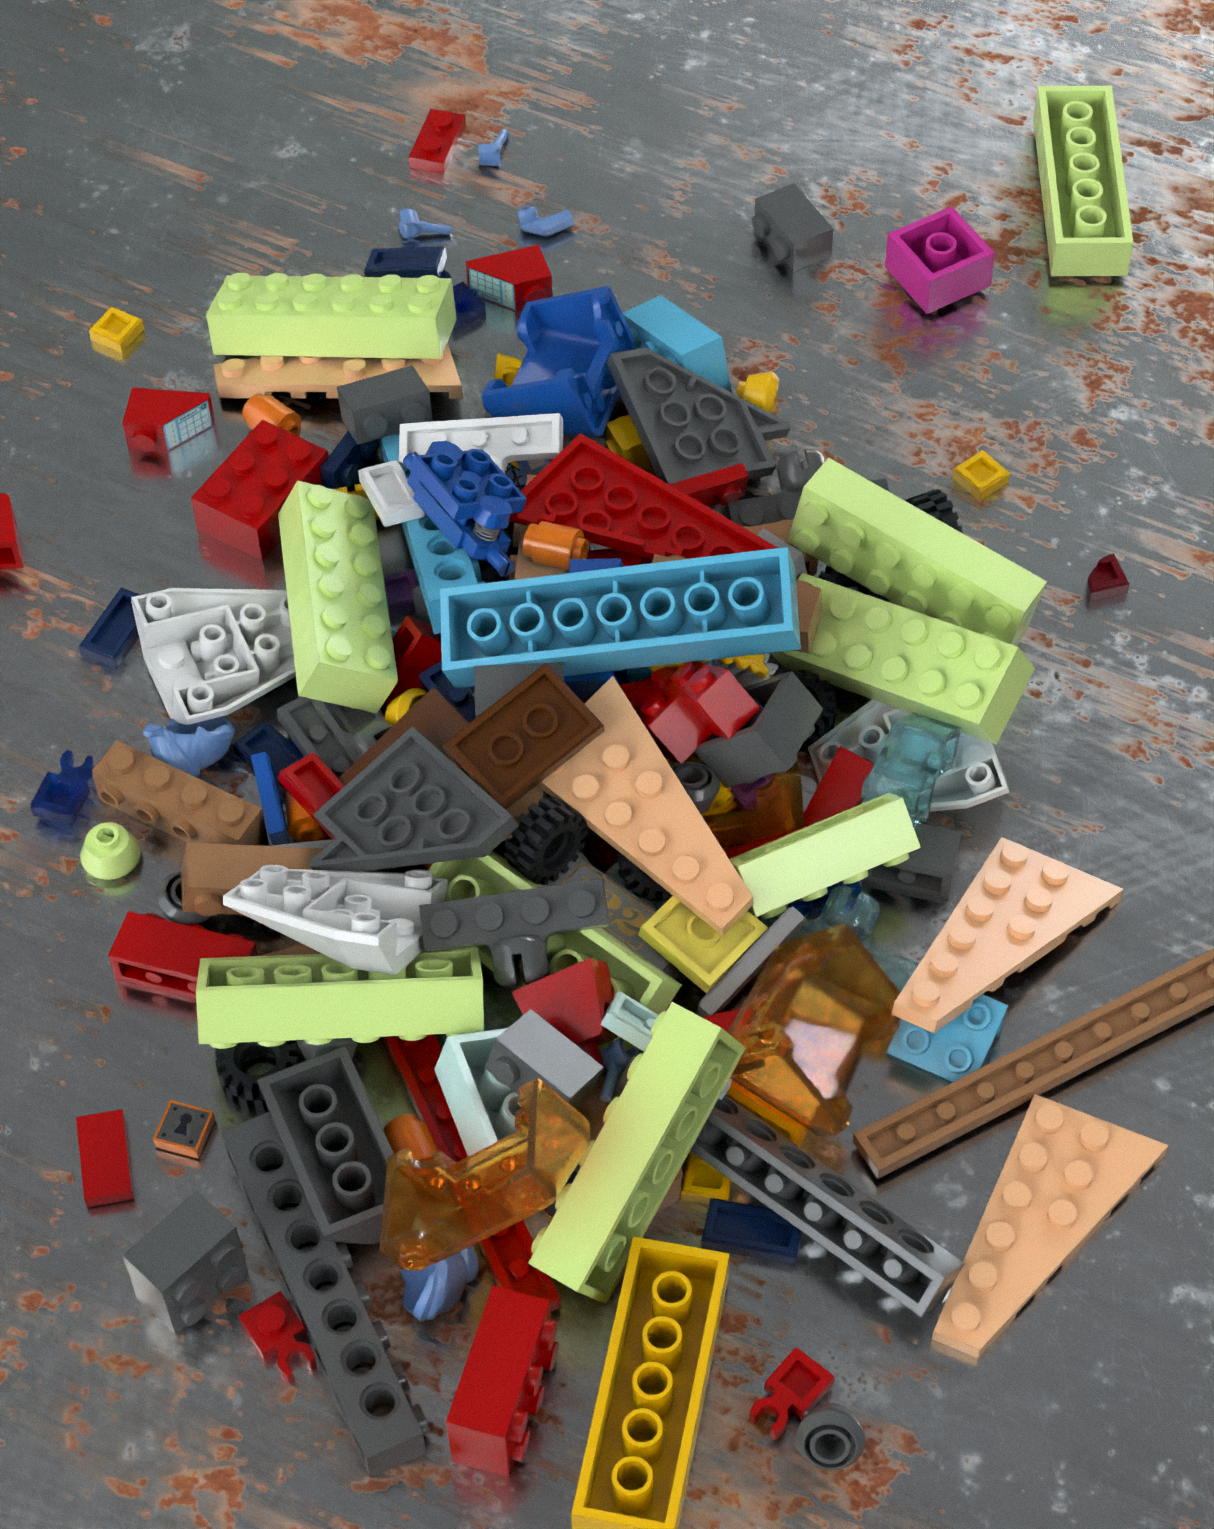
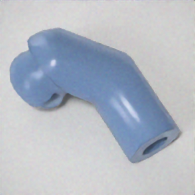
M533 206L522 207L517 212V217L520 221L518 222L519 227L524 232L548 237L574 226V218L568 209L548 217L538 216L537 209Z

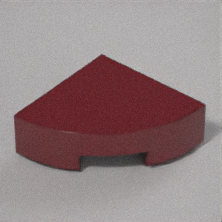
M1114 553L1100 559L1097 562V566L1091 571L1086 587L1089 602L1128 593L1130 584Z

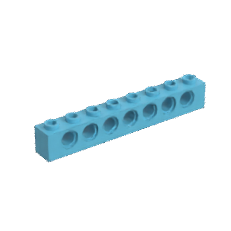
M400 433L378 439L384 463L394 460L399 462ZM402 467L407 478H409L411 471L408 468ZM424 512V517L402 522V527L433 633L439 634L441 633L440 589L483 584L485 581H481L478 559L470 557L464 548L456 549Z

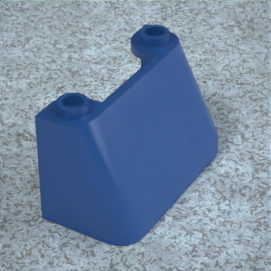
M605 286L526 302L520 319L516 323V332L519 340L525 344L528 351L511 386L507 387L501 379L491 380L487 383L481 395L484 409L493 418L560 413L563 418V435L577 437L581 433L588 438L601 436L620 395L607 365L608 358L611 353L636 350L633 335L611 287Z

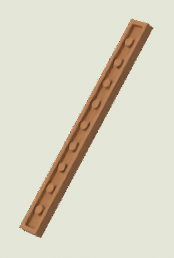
M1214 949L853 1133V1144L876 1178L879 1179L1033 1099L1034 1094L1040 1095L1214 1005Z

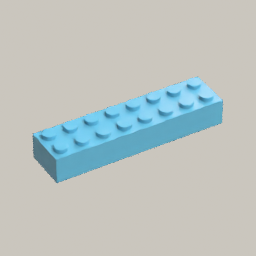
M788 547L440 589L442 671L455 689L474 687V666L563 662L564 676L801 649L796 572Z

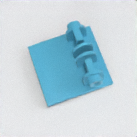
M982 994L973 1000L971 1008L935 1033L901 1019L886 1053L948 1081L955 1082L982 1067L994 1038H998L1005 1023L1003 1018L1008 1005Z

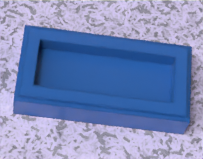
M262 752L251 755L268 835L273 845L289 844L291 839L288 834L275 769L269 754Z

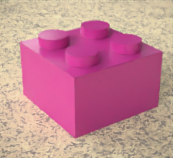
M951 206L888 233L885 267L925 313L928 314L991 286L995 252Z

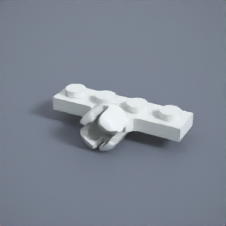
M560 413L400 424L399 464L403 468H407L403 464V459L408 453L417 452L419 455H425L432 442L448 441L457 445L462 451L483 449L505 474V468L508 463L513 461L554 459L563 450V418Z

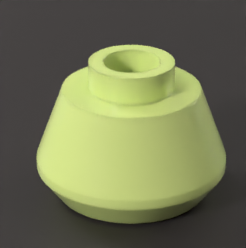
M106 822L96 825L88 832L81 849L80 858L82 866L90 875L99 879L111 880L125 876L136 867L141 856V849L136 837L123 826L113 822Z

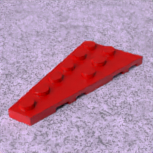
M581 433L521 490V493L527 498L523 511L521 513H512L510 516L511 522L529 526L531 523L539 525L540 522L545 521L581 529L584 533V539H587L590 543L653 559L654 554L665 557L678 555L691 559L778 548Z

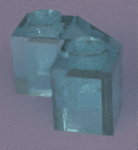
M916 713L896 721L890 729L888 739L871 772L865 778L862 786V798L867 802L890 792L903 797L913 827L928 820L936 778L953 769L962 727Z

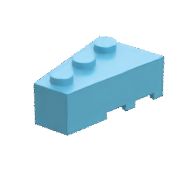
M662 295L623 312L633 335L636 349L648 348L732 393L722 336Z

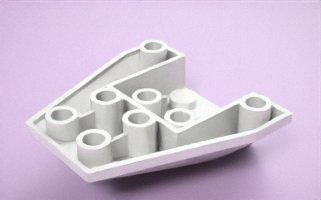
M169 588L131 597L144 661L170 719H174L179 724L190 725L227 716L296 677L287 590Z
M873 699L808 747L819 783L840 746L881 767L862 804L890 792L903 797L907 811L910 814L966 809L1009 793L1007 781L993 743Z
M266 865L223 895V905L352 969L397 975L425 950L419 905L443 902L448 888V879L432 877V873L426 870H410L405 873L287 869L281 865Z

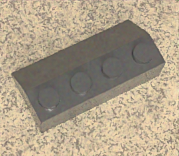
M346 1046L258 1079V1086L324 1241L374 1245L407 1232L410 1219L416 1212L415 1200Z

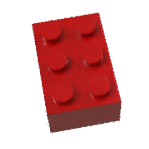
M262 419L191 497L197 530L263 562L281 541L278 513L297 480L322 486L320 467L329 456L328 450Z
M492 1285L446 1420L452 1462L510 1477L515 1461L523 1462L530 1439V1432L525 1431L529 1415L537 1416L540 1411L545 1390L543 1386H540L544 1370L552 1371L559 1349V1342L554 1341L557 1321L551 1320L550 1300Z

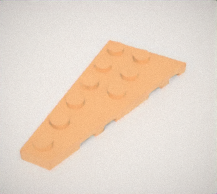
M448 342L441 359L260 356L242 360L233 358L213 365L219 398H251L255 394L271 395L273 392L291 393V398H306L307 392H326L327 398H338V386L413 365L429 389V392H449V399H463L462 385Z
M612 676L585 703L589 710L604 725V732L546 777L538 786L551 797H555L586 820L589 828L714 930L724 936L753 905V896L614 676Z
M1001 837L895 1000L892 1015L932 1033L937 1032L971 1008L973 1000L986 991L992 993L1003 985L1006 977L1015 971L1018 973L1022 972L1065 941L1068 933L1080 925L1085 927L1094 921L1097 913L1108 906L1111 909L1121 902L1124 889Z
M1034 1094L963 1260L965 1264L955 1279L934 1328L932 1340L979 1358L1015 1319L1017 1312L1033 1295L1036 1296L1042 1290L1053 1273L1061 1265L1064 1266L1102 1225L1127 1193L1130 1194L1138 1186L1141 1178L1149 1169L1161 1161L1167 1154L1169 1145Z

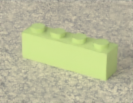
M889 792L729 860L753 896V905L748 911L755 917L761 915L762 919H767L787 910L786 904L800 898L803 901H811L828 893L827 887L843 881L844 884L860 881L869 875V869L883 864L884 867H890L900 864L909 859V852L921 847L903 797Z

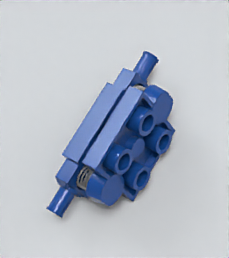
M437 441L431 443L425 455H419L417 452L408 453L403 459V464L411 471L407 483L415 492L414 501L456 549L464 548L472 558L490 562L500 576L509 575L514 570L515 564L506 556L511 540L502 530L509 526L511 514L521 513L527 501V498L514 485L513 481L504 474L491 459L490 455L483 449L462 451L451 442Z

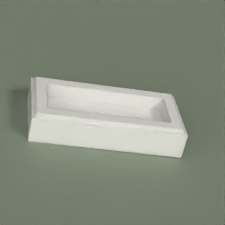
M398 460L358 470L360 484L384 527L424 517V511L413 499L415 492L408 485V478Z

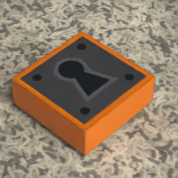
M170 1100L154 1135V1146L199 1159L216 1120L214 1111Z

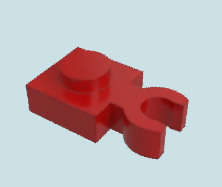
M282 1291L277 1292L239 1315L242 1327L263 1360L267 1361L273 1356L278 1355L277 1364L280 1375L287 1383L290 1384L295 1381L293 1372L289 1367L293 1360L303 1359L311 1370L317 1368L312 1348L303 1342H298L307 1337L306 1329Z
M795 1347L765 1381L764 1390L771 1397L760 1398L752 1405L749 1421L755 1424L764 1414L774 1415L777 1421L770 1428V1437L773 1440L780 1438L787 1429L788 1415L793 1412L803 1420L832 1388L835 1376L799 1348Z

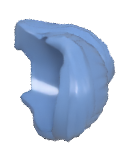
M218 717L190 725H179L174 719H171L166 727L150 723L143 730L144 736L148 737L152 757L197 778L200 776L201 769L213 765L224 757L229 750L235 733L233 724L225 717Z
M417 1211L412 1215L407 1232L412 1235L415 1244L414 1255L410 1267L402 1269L400 1276L405 1286L402 1298L403 1306L415 1318L423 1322L433 1320L436 1316L448 1312L460 1300L465 1284L471 1282L478 1275V1256L469 1239L457 1229L431 1220Z

